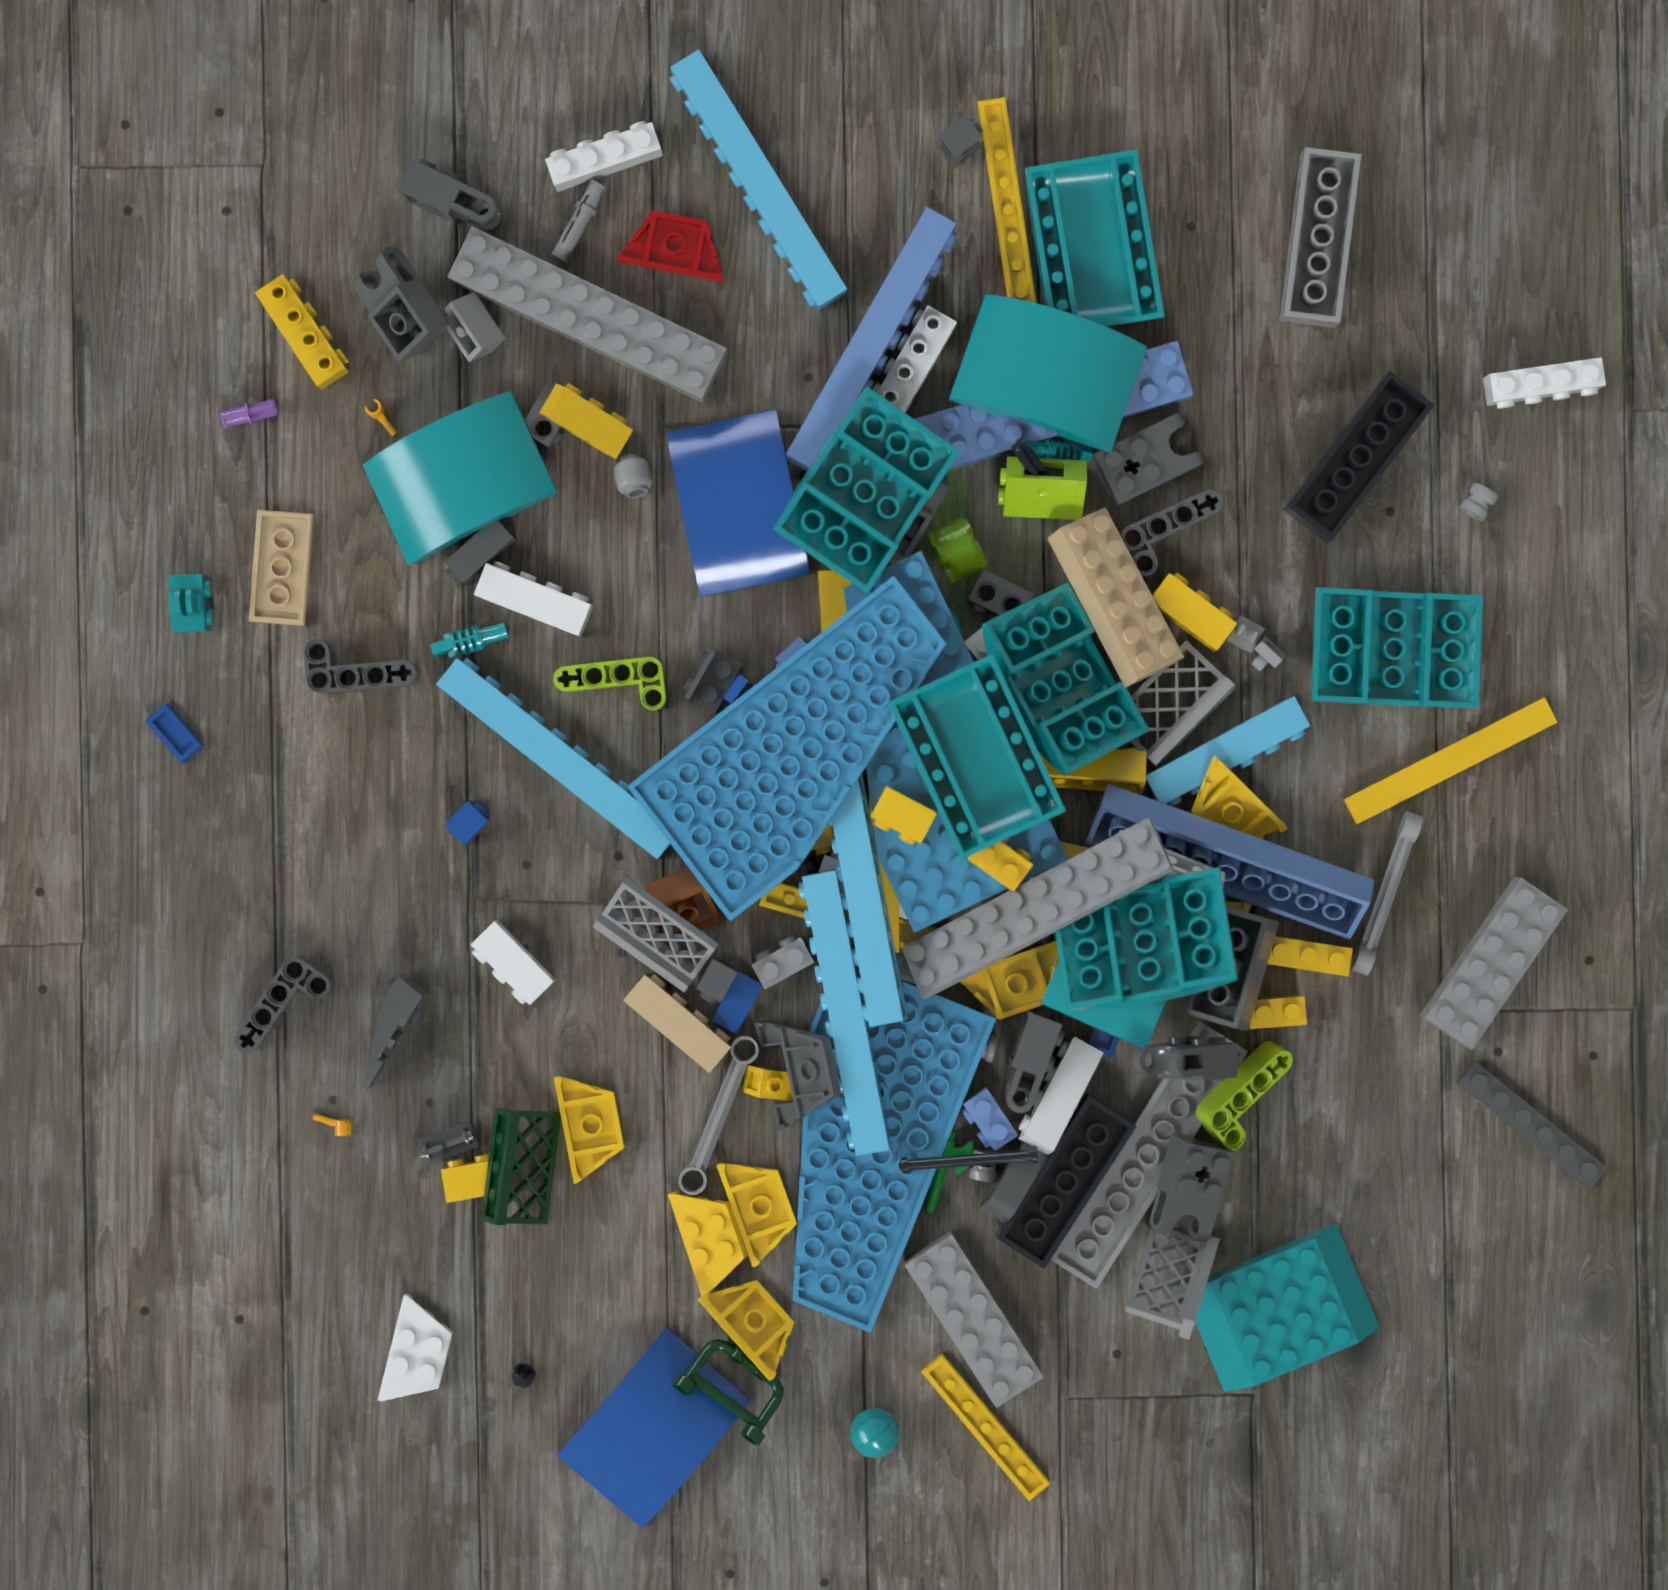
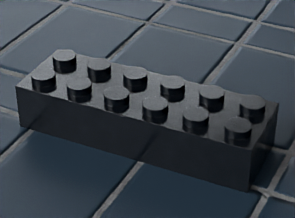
M1391 371L1386 373L1282 510L1326 543L1331 542L1435 404Z
M1086 1093L1072 1114L1057 1146L1050 1153L1018 1209L1007 1222L1001 1224L995 1233L996 1238L1045 1269L1137 1126L1092 1095Z

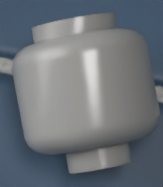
M635 454L625 455L614 467L617 489L628 498H639L646 495L653 485L650 466L644 458L637 457Z

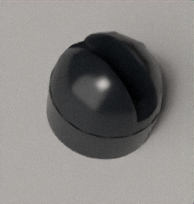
M815 857L805 859L799 869L796 870L800 878L804 875L819 872V866Z
M525 1363L517 1364L512 1373V1382L515 1386L529 1387L535 1379V1369Z

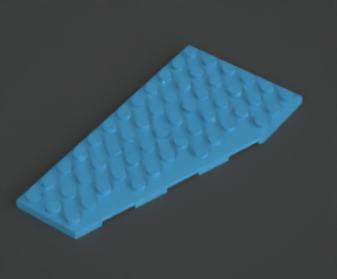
M921 551L884 568L868 594L853 584L844 588L848 612L892 576H895L947 642L946 647L919 688L974 663ZM895 722L866 766L872 812L886 786L937 812ZM938 812L922 843L916 841L914 845L898 838L900 832L892 828L887 832L874 825L877 856L914 933L1008 889L967 859L968 857L960 859ZM1049 819L1007 838L1009 840L1006 845L1013 850H1016L1019 846L1032 856L1029 861L1034 865L1022 881L1068 860Z
M892 576L627 786L729 921L734 920L799 869L896 721L888 702L918 689L947 645V642L895 576Z
M857 965L858 977H860L859 965ZM901 980L908 1020L870 1027L869 1021H867L891 1143L890 1150L856 1156L855 1149L849 1148L847 1133L851 1132L849 1121L845 1122L843 1118L842 1105L846 1104L844 1093L803 1117L793 1301L870 1333L936 1169L909 1171V1174H903L901 1157L919 1159L942 1156L996 1021L995 1017L938 994L924 999L920 996L917 986ZM862 993L863 1004L865 1005L864 993ZM821 1002L809 1032L828 1037L825 1022L830 1021L828 1010L823 1011ZM830 1038L831 1047L835 1049L834 1040ZM837 1065L836 1071L838 1077H840L839 1066Z

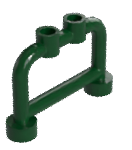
M715 1339L708 1342L701 1349L684 1375L678 1374L671 1383L677 1391L688 1397L691 1396L697 1387L746 1423L740 1433L741 1436L755 1446H760L765 1438V1434L762 1431L781 1404L784 1396L783 1385L777 1376L769 1381L737 1344L734 1346L723 1339ZM717 1350L723 1351L732 1361L744 1366L751 1371L753 1376L772 1387V1397L758 1417L698 1375L713 1352Z

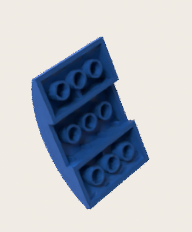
M776 409L666 432L700 597L810 574L806 552L773 530L778 518L793 495Z
M668 1327L664 1328L630 1368L629 1372L557 1454L560 1459L641 1528L654 1517L685 1483L738 1418L697 1387L691 1396L688 1397L672 1386L671 1383L678 1374L684 1375L698 1353ZM706 1362L698 1375L746 1408L751 1398L710 1363Z

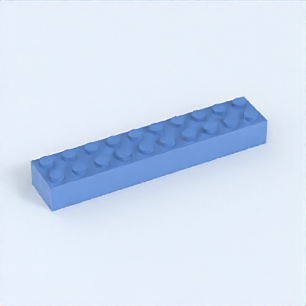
M926 207L787 451V461L807 472L864 388L867 386L871 390L873 389V376L875 374L880 376L888 362V357L885 355L889 349L894 351L901 339L902 332L900 329L902 325L908 327L915 315L916 307H914L916 301H923L929 290L930 283L928 280L930 276L936 278L943 265V253L947 252L949 254L957 241L958 233L955 232V222Z
M1178 341L1146 350L1123 419L1192 398L1193 391ZM959 405L914 419L960 451L948 471L1013 452L1012 445L1016 443L1017 439L1042 442L1046 439L1062 438L1057 436V432L1005 415L1002 418L965 405Z
M1107 783L1091 819L1085 844L1095 846L1118 834L1120 830L1124 831L1146 818H1150L1164 848L1210 867H1219L1220 871L1225 872L1223 886L1225 895L1349 940L1371 903L1374 886L1373 879Z

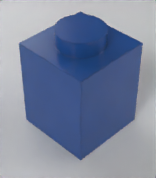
M467 801L444 826L461 843L468 845L491 821L487 817L489 811L478 801L475 804Z

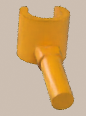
M373 399L378 404V410L371 412L365 405L366 413L372 418L378 419L393 437L398 432L385 416L384 406L378 400Z
M316 1113L314 1114L313 1120L329 1126H335V1136L351 1135V1122L348 1119H331Z

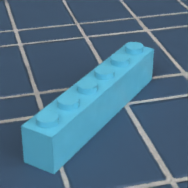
M1295 696L1290 697L1146 774V784L1156 801L1174 806L1182 801L1180 796L1190 791L1192 795L1199 792L1210 762L1215 755L1229 769L1237 765L1244 768L1257 761L1254 757L1255 755L1263 751L1268 755L1280 749L1279 743L1289 738L1292 742L1306 734L1304 729L1308 728L1310 724Z

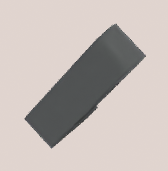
M1206 490L1135 522L1121 531L1120 536L1135 564L1139 557H1146L1151 562L1149 571L1139 570L1142 578L1148 577L1155 572L1158 565L1157 557L1151 544L1217 514L1223 507V498L1219 492ZM1205 497L1208 500L1214 499L1215 504L1212 506V511L1209 507H1206L1197 513L1196 507L1206 501ZM1179 508H1185L1190 512L1189 522L1184 523L1177 519L1176 512ZM1153 520H1160L1164 523L1165 531L1163 534H1155L1151 530V522ZM1129 531L1137 533L1140 539L1138 545L1130 546L1127 544L1125 534Z
M314 639L309 641L304 648L307 686L317 693L326 694L409 687L414 685L419 679L420 672L418 667L409 661L398 660L335 666L333 647L328 642ZM317 645H322L325 648V656L321 660H315L313 657V649ZM404 666L412 672L411 675L407 676V681L403 677H392L391 671H404ZM380 668L384 673V678L380 683L375 684L371 680V673L374 669ZM352 670L355 673L356 680L352 685L346 686L343 682V675L345 672ZM319 673H325L328 678V682L323 688H318L315 684V678Z
M302 956L287 959L236 1033L234 1038L236 1048L243 1053H251L260 1049L299 990L313 998L325 997L335 987L333 977ZM293 962H298L302 965L303 972L300 977L294 976L290 971ZM317 977L322 978L326 982V989L323 993L317 992L313 986L314 980ZM278 985L284 986L287 990V996L284 1000H279L275 996V988ZM262 1009H267L271 1013V1021L268 1024L263 1023L259 1018V1013ZM256 1028L260 1029L252 1037V1041L255 1044L247 1045V1038L244 1036L253 1033Z
M1021 1141L1016 1151L1031 1150L1032 1146ZM1038 1150L1039 1163L1033 1164L1032 1161L1008 1163L996 1185L988 1191L982 1200L979 1209L1002 1224L1007 1222L1018 1209L1049 1155Z

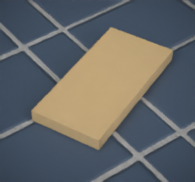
M257 510L249 622L306 626L314 514Z

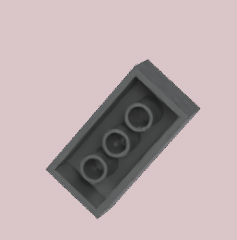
M1226 907L1238 980L1190 995L1185 1013L1231 1028L1248 1031L1279 922Z

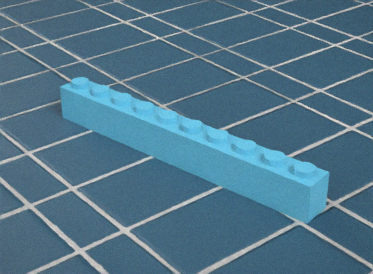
M698 49L671 66L670 69L673 76L669 79L677 92L683 91L687 98L684 104L692 117L697 114L702 124L699 125V128L706 140L712 138L717 148L713 149L721 164L727 162L732 170L728 173L736 188L741 186L745 191L746 196L743 197L751 212L754 210L758 212L761 217L758 221L761 229L766 236L771 233L776 242L772 246L780 259H787L791 266L787 270L794 282L798 283L800 281L806 291L802 292L808 305L810 307L815 305L818 311L846 295V286L700 50Z
M459 658L455 659L436 683L438 687L653 857L659 859L670 846V842L638 800L631 794L632 792L627 787L628 784L622 780L616 783L609 777L612 773L609 769L599 762L595 766L587 760L590 755L578 745L573 749L565 742L568 737L555 727L552 731L545 727L543 723L546 720L534 710L529 714L521 708L523 702L511 692L508 696L499 690L502 685L488 675L486 679L477 673L479 667L468 658L464 661Z
M861 774L828 824L833 826L835 837L831 838L834 854H838L840 865L836 867L837 876L840 882L843 881L845 893H842V903L844 909H848L850 921H847V930L850 938H854L855 949H852V957L855 966L859 965L860 977H857L858 989L861 994L864 993L866 1004L862 1006L863 1016L866 1022L869 1021L870 1027L908 1020L865 784L863 774Z
M837 870L802 876L803 882L798 883L801 899H806L808 910H804L806 926H812L813 938H809L812 955L817 954L819 965L815 966L817 982H822L824 993L820 994L823 1011L828 1010L830 1021L825 1022L828 1037L833 1038L835 1049H832L835 1066H839L840 1077H838L841 1094L844 1093L846 1104L842 1105L844 1121H849L851 1132L847 1133L849 1148L855 1149L856 1156L890 1150L891 1143L868 1025L863 1016L862 1006L864 1004L862 994L858 989V973L852 957L853 947L847 930V916L842 903V890Z

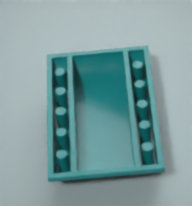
M1137 149L1026 167L1027 200L1045 306L1080 316L1106 327L1164 318Z
M993 654L888 702L911 757L961 860L1066 811Z
M1337 1223L1209 1275L1195 1321L1224 1392L1257 1386L1355 1345L1380 1328Z

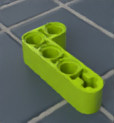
M654 657L563 666L557 669L553 675L554 685L564 692L639 685L641 703L645 708L651 711H658L667 703L664 667ZM650 662H654L658 666V673L653 678H647L643 673L644 666ZM622 665L628 666L630 669V676L625 681H619L615 675L617 668ZM595 668L600 669L602 672L601 681L597 684H591L588 681L589 671ZM582 669L581 678L584 686H580L581 681L579 680L570 681L569 687H566L565 683L560 682V678L565 676V672H568L573 677L580 676L578 670ZM652 690H657L661 693V701L656 706H650L646 700L647 694Z
M1272 1041L1262 1043L1237 1067L1238 1077L1224 1079L1198 1104L1196 1116L1214 1140L1229 1150H1236L1243 1145L1246 1133L1237 1119L1291 1068L1293 1063L1292 1054Z

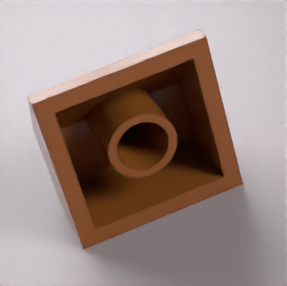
M689 867L645 885L647 893L700 931L722 922L712 897ZM654 910L656 916L659 917L658 912ZM671 925L674 934H683L680 928L676 925Z

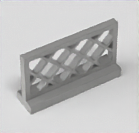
M1187 640L1179 648L1182 653L1187 649L1195 657V668H1178L1177 661L1175 668L1167 667L1151 675L1131 696L1133 701H1136L1139 712H1156V728H1149L1150 731H1148L1156 732V743L1147 751L1139 743V737L1129 741L1139 751H1147L1146 758L1156 769L1235 690V684L1218 671ZM1198 661L1206 668H1198ZM1178 672H1195V687L1179 688ZM1198 672H1211L1218 680L1211 687H1198ZM1163 673H1175V688H1159L1158 678ZM1155 682V688H1149ZM1159 692H1175L1176 707L1159 708ZM1179 692H1195L1196 702L1191 707H1179ZM1199 692H1205V693L1199 698ZM1143 693H1155L1156 708H1139V697ZM1159 712H1176V723L1172 727H1159ZM1179 712H1185L1179 719ZM1159 732H1166V733L1159 739Z
M625 878L601 916L593 925L596 930L682 992L686 991L718 946L717 942L628 878ZM625 889L635 896L636 901L627 900L624 892ZM616 908H623L625 915ZM631 908H639L642 917H634ZM648 908L658 912L659 917H651ZM639 925H646L648 931ZM654 925H663L666 934H657ZM671 925H676L683 934H674ZM662 941H669L670 947ZM677 941L686 942L688 950H680ZM694 942L701 943L708 950H697ZM685 958H692L694 964Z
M1151 1229L1125 1312L1179 1329L1178 1336L1189 1340L1220 1239L1210 1236L1208 1241L1195 1240L1192 1236L1174 1230L1163 1234L1154 1232ZM1155 1235L1167 1238L1170 1244L1161 1247L1156 1241ZM1188 1245L1199 1250L1197 1253L1188 1256L1182 1247ZM1176 1250L1180 1259L1170 1261L1165 1253ZM1158 1255L1164 1264L1154 1267L1149 1258ZM1185 1264L1191 1273L1181 1276L1176 1267ZM1169 1270L1174 1279L1164 1282L1159 1273ZM1152 1276L1158 1285L1147 1288L1142 1279ZM1179 1285L1185 1294L1175 1297L1169 1288ZM1162 1291L1168 1300L1158 1303L1152 1294ZM1146 1297L1151 1306L1142 1307L1134 1304V1301ZM1173 1306L1178 1313V1318L1166 1315L1162 1309Z

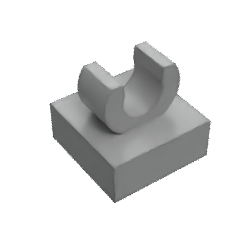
M1240 615L1236 621L1237 625L1226 641L1251 654L1265 628Z
M1264 635L1254 648L1259 654L1253 660L1252 665L1259 671L1268 662L1276 668L1283 660L1285 653Z

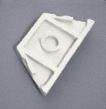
M404 1294L378 1396L379 1401L438 1389L441 1384L453 1332L443 1323L437 1321L435 1316L427 1309H423L409 1294Z

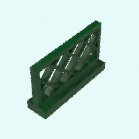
M495 1108L481 1216L482 1221L494 1225L548 1223L561 1121L560 1112ZM520 1117H525L530 1125L520 1133L518 1130ZM546 1118H551L550 1129L543 1134L539 1125ZM535 1131L540 1139L530 1148L525 1139ZM521 1144L526 1153L517 1162L515 1150ZM544 1145L547 1148V1156L540 1162L535 1153ZM531 1158L536 1168L527 1176L521 1167ZM517 1172L523 1181L513 1190L511 1187L512 1176ZM541 1173L544 1177L543 1185L536 1190L532 1181ZM528 1187L533 1195L523 1204L518 1195ZM514 1200L519 1209L511 1217H507L508 1205ZM538 1201L540 1204L539 1217H532L528 1209Z

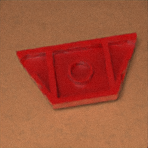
M652 210L644 220V224L634 233L630 242L616 258L618 263L723 283V275L708 221Z

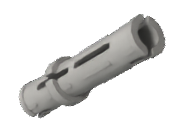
M594 180L590 181L580 202H576L574 214L551 255L565 263L568 262L591 216L594 217L596 214L595 209L607 189L605 186Z

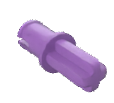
M273 399L251 405L246 402L242 407L220 411V416L224 428L227 429L248 422L252 425L256 420L276 416L278 414V407Z

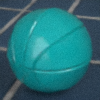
M870 1408L860 1412L853 1420L850 1428L852 1445L861 1455L875 1459L888 1455L894 1450L900 1437L899 1425L896 1419L888 1411L881 1408Z

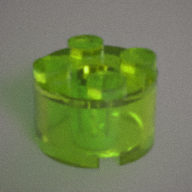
M964 516L927 533L933 548L937 549L938 553L935 554L940 567L945 570L951 584L982 570L987 565L978 541L976 542L972 534L974 532Z

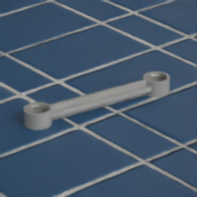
M1406 811L1401 819L1392 855L1361 943L1358 945L1351 962L1350 970L1368 976L1373 967L1377 954L1376 948L1413 843L1417 840L1420 833L1423 816Z
M741 1035L731 1045V1055L733 1058L691 1164L684 1168L679 1176V1186L686 1194L697 1195L706 1187L707 1174L705 1171L749 1063L757 1058L759 1053L758 1042L752 1036ZM741 1040H750L755 1045V1054L748 1060H742L735 1053V1046ZM688 1171H699L702 1174L703 1184L699 1189L690 1190L684 1185L683 1177Z

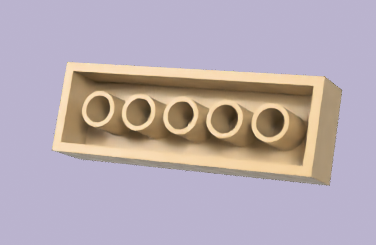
M1106 507L1059 528L1047 538L1125 688L1184 658Z

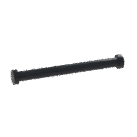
M1033 1146L1031 1150L919 1159L901 1157L902 1173L909 1174V1171L1025 1161H1032L1033 1164H1036L1039 1161L1037 1146Z

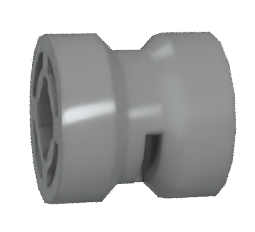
M1474 483L1469 490L1471 496L1463 500L1459 508L1468 516L1483 522L1488 515V506L1495 504L1498 495L1487 487Z
M974 1149L973 1154L994 1153V1152H992V1151H987V1150ZM998 1164L975 1165L970 1169L969 1178L996 1183L998 1176L996 1165Z

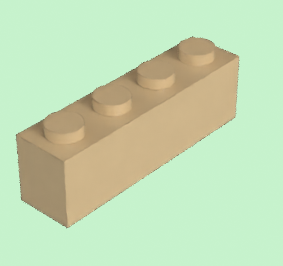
M646 973L623 1001L710 1073L732 1047L728 1042L731 1038L720 1028H717L716 1031L707 1024L709 1019L696 1009L693 1013L685 1005L688 1001L675 991L671 994L664 988L666 983L655 973L652 976Z

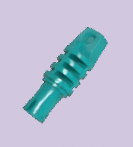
M1023 439V441L1028 442L1038 458L1085 460L1088 465L1093 457V451L1090 446L1072 441L1046 439L1042 442Z
M504 621L484 628L476 625L443 635L444 640L432 643L430 646L434 657L449 655V658L452 659L483 650L486 644L510 638Z

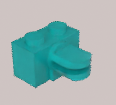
M204 574L168 576L171 632L177 634L211 632V625H214L215 621L214 610L209 608V597L213 596L212 581L208 580V576Z

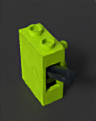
M1017 439L1016 443L1012 445V451L1017 457H1007L1006 468H1001L1000 485H1004V488H999L998 505H1003V516L1081 519L1087 485V461L1038 458L1027 441Z

